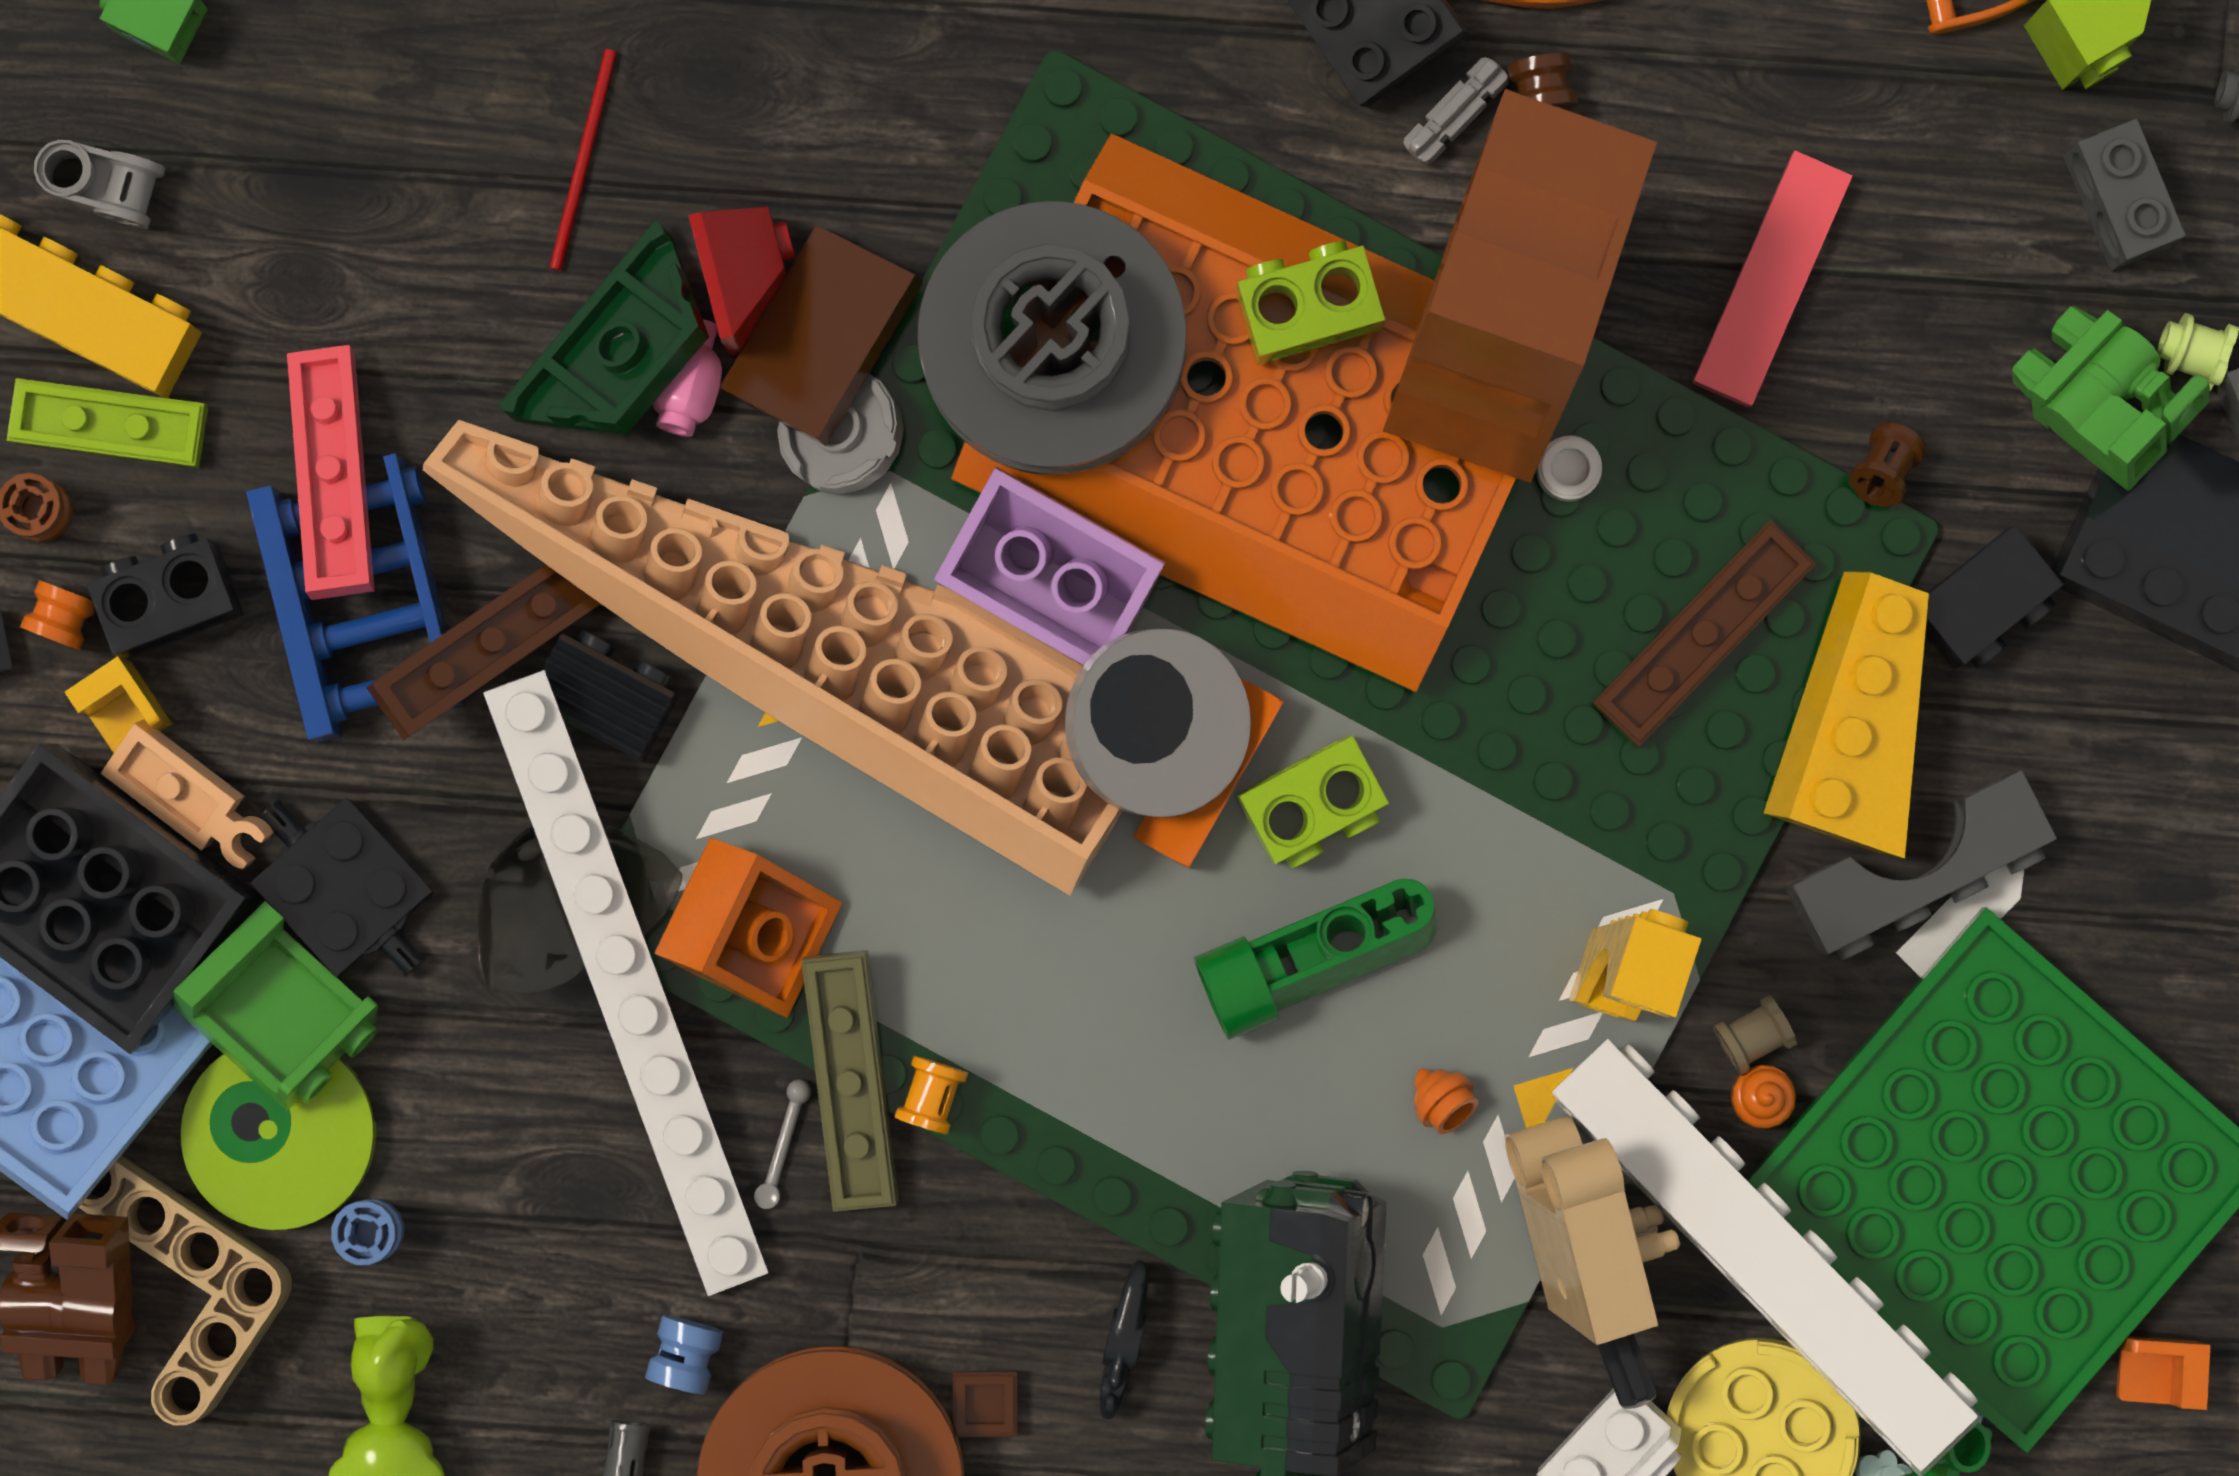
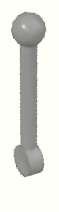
M803 1079L793 1080L787 1087L786 1093L790 1101L765 1183L760 1185L754 1194L755 1202L763 1209L773 1208L780 1200L781 1194L777 1187L801 1106L810 1099L812 1094L811 1086Z

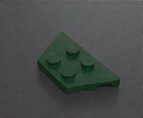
M655 220L500 402L498 407L512 420L522 423L627 435L709 338L673 237L659 222Z

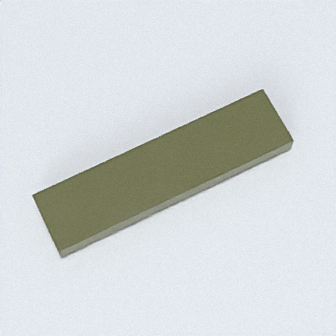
M868 950L804 956L801 962L833 1212L896 1206L899 1202Z

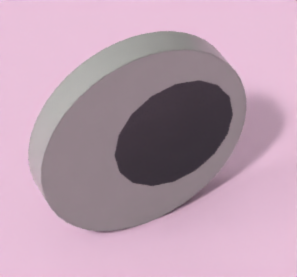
M1173 629L1137 630L1123 634L1103 645L1088 659L1078 673L1068 697L1065 715V733L1070 756L1077 771L1089 788L1104 801L1128 813L1153 817L1182 815L1194 811L1216 798L1229 785L1238 772L1247 751L1251 728L1249 701L1241 678L1233 665L1209 642L1193 634Z

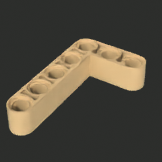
M121 1155L109 1170L111 1174L109 1191L100 1198L90 1193L79 1208L92 1215L128 1217L129 1241L211 1295V1298L156 1379L151 1390V1403L154 1411L164 1422L172 1425H187L208 1416L217 1407L288 1300L292 1290V1278L288 1268L279 1259ZM147 1197L157 1199L165 1211L163 1226L156 1233L145 1230L137 1218L139 1205ZM200 1232L211 1235L219 1247V1256L211 1268L199 1266L193 1260L190 1253V1245L193 1238ZM252 1268L265 1271L272 1281V1293L265 1303L252 1301L244 1291L245 1276ZM216 1322L228 1325L235 1333L236 1347L229 1357L216 1355L208 1344V1333ZM179 1377L193 1380L199 1388L200 1401L194 1411L180 1409L173 1400L172 1387Z

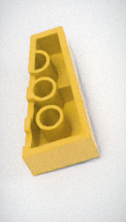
M1871 572L1843 573L1763 814L1878 854L1905 859L1929 593Z

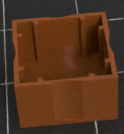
M1504 90L1452 228L1383 432L1531 483L1584 367L1655 151L1656 141L1516 92Z

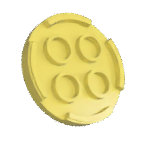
M1747 1338L1724 1344L1712 1350L1696 1362L1686 1373L1675 1389L1667 1410V1416L1682 1428L1679 1446L1676 1449L1681 1454V1458L1673 1468L1677 1476H1853L1859 1459L1861 1430L1858 1413L1789 1342L1784 1340Z

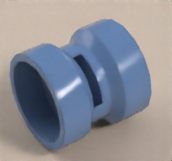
M365 1199L345 1206L336 1215L331 1227V1240L336 1252L345 1261L355 1265H371L390 1258L400 1248L404 1238V1222L400 1212L392 1204L381 1199Z
M662 1315L657 1332L661 1340L659 1353L650 1359L645 1378L666 1387L706 1395L712 1377L708 1369L709 1360L712 1354L719 1351L724 1331L696 1321Z

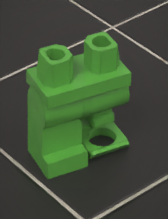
M2070 306L2056 321L2051 330L2052 341L2067 352L2055 364L2035 348L2028 350L2013 366V383L2032 401L2033 418L2047 429L2050 427L2060 438L2129 492L2167 452V444H2171L2209 404L2210 384L2205 377L2196 375L2175 394L2171 391L2170 377L2164 372L2157 371L2160 367V356L2145 337L2137 331L2123 326L2122 320L2109 310L2097 319L2075 306ZM2135 397L2139 399L2143 412H2139L2127 401Z

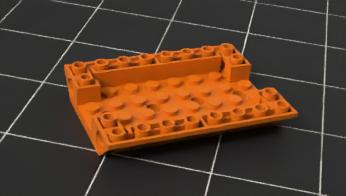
M1111 133L1085 177L1074 203L1102 210L1130 225L1157 250L1172 273L1181 295L1186 322V356L1183 374L1175 397L1162 420L1142 442L1125 455L1100 467L1064 475L1027 473L994 462L965 442L951 480L981 493L995 467H998L1166 562L1160 576L1416 693L1445 635L1516 480L1515 477L1383 432L1434 280L1365 249L1385 317L1382 330L1257 365L1236 294L1237 281L1248 278L1246 269L1274 259H1283L1285 267L1310 261L1308 254L1310 250L1332 242L1345 241L1348 249L1359 246ZM1111 258L1104 264L1114 278L1120 277L1125 271V264L1120 259ZM1331 276L1321 285L1325 299L1337 306L1348 305L1358 297L1354 282L1346 276ZM1049 280L1037 283L1035 286L1041 284L1050 292L1058 282ZM1281 293L1268 294L1258 304L1263 318L1274 324L1285 323L1295 315L1293 302L1289 297ZM1087 294L1072 307L1053 329L1042 319L1034 324L1038 346L1020 364L1022 367L1036 355L1050 338L1062 349L1069 345L1066 321L1089 298ZM1098 340L1091 342V354L1097 346ZM1201 361H1212L1219 365L1225 374V384L1222 389L1216 394L1209 396L1200 395L1193 391L1189 386L1187 374L1194 364ZM1326 414L1334 417L1340 423L1342 439L1335 447L1323 450L1309 443L1305 435V425L1312 417ZM1445 468L1456 475L1459 480L1460 490L1454 500L1448 503H1436L1427 497L1423 489V479L1430 470Z

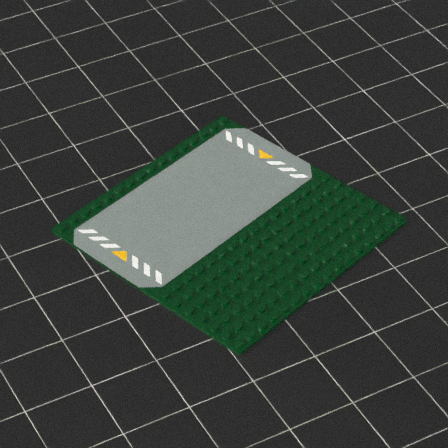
M1051 51L1043 58L922 280V286L892 334L871 373L872 376L889 387L901 406L904 434L898 456L885 475L862 490L836 494L818 491L810 485L785 532L789 534V541L812 549H820L821 544L845 552L844 560L873 570L880 571L881 565L906 573L905 581L935 590L937 584L943 586L936 582L934 578L981 493L951 480L965 442L941 415L931 396L923 373L918 348V320L926 287L935 268L950 247L965 232L984 219L1008 208L1027 203L1043 201L1074 203L1085 177L1111 133L1355 245H1363L1364 249L1434 281L1443 256L1060 51ZM1035 285L1025 287L1020 291V294H1024ZM1007 308L1004 311L1002 323L1004 340L1014 330L1011 317L1012 312ZM1100 326L1090 335V342L1098 340ZM1593 337L1584 367L1549 443L1563 436H1577L1590 442L1596 448L1601 458L1602 473L1596 487L1584 498L1566 502L1549 496L1540 486L1536 472L1531 483L1516 478L1452 620L1416 693L1159 575L1130 632L1143 629H1173L1198 636L1217 648L1233 665L1240 678L1284 701L1189 869L1133 838L1145 816L1124 811L1101 850L1071 896L794 731L707 675L615 840L611 851L662 988L814 1071L815 1065L804 985L788 1018L699 978L654 953L710 837L758 854L841 901L842 905L818 955L868 950L888 1111L896 1114L897 1108L903 1107L916 1070L911 1065L914 1055L968 1072L966 1082L958 1084L947 1118V1121L951 1124L949 1133L942 1134L919 1127L920 1129L1210 1286L1214 1276L1219 1272L1220 1247L1214 1245L1212 1230L1215 1215L1221 1208V1202L1265 1180L1279 1181L1292 1175L1295 1171H1312L1322 1176L1357 1179L1372 1195L1387 1201L1380 1355L1376 1357V1366L1380 1367L1379 1378L1455 1419H1462L1470 1413L1541 1280L1516 1180L1506 1153L1505 1135L1568 1116L1555 1102L1552 1091L1607 1039L1619 1051L1629 1044L1647 1061L1652 1069L1654 1068L1785 822L1763 814L1843 573L1871 572L1910 586L1938 534V525L1930 517L1902 502L1896 506L1878 507L1867 503L1858 497L1856 491L1850 486V475ZM1201 361L1190 368L1187 380L1193 391L1200 395L1209 396L1216 394L1222 389L1225 384V374L1216 363ZM1320 414L1312 417L1305 425V435L1312 446L1323 450L1331 449L1341 441L1342 428L1334 417ZM1432 469L1423 479L1425 494L1436 503L1451 502L1459 494V480L1448 469ZM1771 519L1816 565L1642 745L1636 748L1591 703ZM1353 735L1389 804L1376 810L1381 821L1350 838H1346L1341 829L1320 840L1319 842L1324 852L1290 869L1286 860L1276 865L1271 863L1238 803L1235 794L1341 737ZM1340 771L1331 776L1326 785V795L1333 806L1346 808L1357 799L1359 784L1351 773ZM1291 801L1276 805L1269 817V825L1272 832L1277 837L1283 839L1296 835L1303 824V815L1300 808ZM1398 879H1413L1428 888L1434 900L1436 933L1432 942L1425 949L1277 1011L1278 1020L1227 1040L1209 1002L1193 957L1242 936H1245L1248 942ZM1406 909L1396 912V917L1401 916L1406 924L1417 920L1416 916L1411 917ZM1649 909H1654L1687 920L1689 923L1685 933L1702 938L1675 1018H1666L1641 1010L1636 1021L1628 1022L1568 1002L1593 928L1610 924L1611 920L1618 921V918L1625 919L1626 916L1633 917L1634 913L1640 915L1641 911L1648 912ZM1373 920L1376 938L1383 937V931H1379L1378 920ZM569 925V935L575 941V938ZM1346 931L1336 935L1330 945L1339 951H1352L1362 944L1364 938L1358 933ZM1290 955L1280 959L1287 977L1297 973ZM1426 1068L1431 1072L1437 1069H1443L1449 1073L1459 1072L1464 1074L1474 1085L1472 1093L1479 1101L1478 1106L1471 1117L1454 1131L1443 1135L1439 1134L1434 1127H1425L1417 1118L1414 1106V1096L1416 1093L1414 1081L1419 1069ZM1574 1122L1582 1144L1592 1142L1593 1140Z

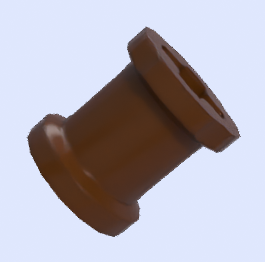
M1884 422L1876 426L1869 438L1871 449L1865 461L1856 464L1849 476V484L1856 491L1858 497L1878 507L1896 506L1900 503L1906 493L1904 481L1910 469L1917 467L1926 454V445L1914 430L1895 422ZM1897 442L1899 446L1894 453L1890 449L1893 443ZM1880 477L1885 479L1882 487L1876 486Z

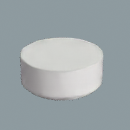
M1577 436L1559 437L1548 444L1536 470L1537 479L1542 489L1554 499L1566 502L1580 500L1587 496L1598 484L1602 473V462L1596 448L1587 440Z

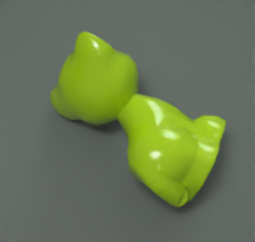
M371 1316L355 1318L354 1331L356 1340L351 1355L352 1379L361 1392V1404L370 1423L355 1430L346 1439L343 1455L330 1468L328 1476H445L441 1464L433 1456L430 1439L422 1431L405 1422L413 1403L415 1375L421 1373L429 1361L433 1351V1337L424 1323L412 1317Z

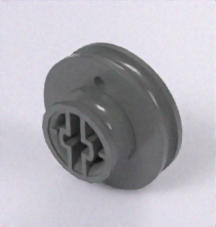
M1063 201L1027 203L995 213L965 232L942 257L928 282L920 307L918 320L919 357L929 391L941 415L957 435L974 450L994 462L1022 472L1040 475L1073 474L1100 467L1125 455L1142 442L1162 420L1175 397L1183 374L1186 356L1185 313L1180 292L1167 264L1144 236L1130 225L1111 214L1083 204ZM1111 258L1120 259L1125 264L1124 273L1120 277L1114 278L1104 265L1107 260ZM1049 280L1058 282L1050 292L1040 284L1033 286L1024 294H1020V291L1027 286ZM1087 294L1089 298L1066 321L1069 345L1062 349L1050 338L1036 355L1022 367L1020 364L1038 346L1034 324L1042 319L1053 329L1072 307ZM1007 308L1012 312L1011 317L1014 330L1004 340L1002 323L1004 311ZM1100 326L1098 344L1091 354L1090 335Z

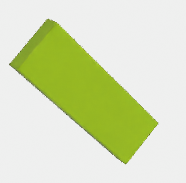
M16 378L6 441L13 444L199 469L208 406L205 403Z

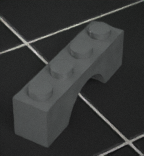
M2023 771L2010 773L1954 801L1955 824L1950 845L1940 861L1919 877L1911 880L1883 878L1866 870L1853 858L1846 857L1784 887L1818 955H1828L1836 951L1840 961L1847 959L1875 944L1870 933L1892 922L1897 932L1930 917L1932 914L1927 904L1947 894H1950L1953 902L1957 903L1989 887L1984 877L1985 875L2005 865L2012 875L2045 859L2046 857L2041 847L2056 840L2057 837Z

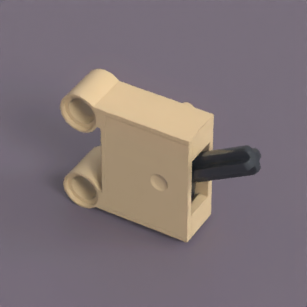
M1563 1116L1506 1134V1153L1516 1180L1548 1309L1597 1345L1620 1406L1623 1409H1634L1644 1406L1656 1398V1389L1634 1333L1656 1327L1658 1322L1643 1263L1663 1257L1667 1252L1677 1250L1680 1246L1677 1233L1671 1229L1657 1233V1225L1662 1224L1664 1221V1214L1659 1205L1654 1204L1644 1208L1639 1206L1629 1209L1624 1191L1622 1169L1616 1152L1607 1138L1582 1144L1577 1127L1569 1116Z

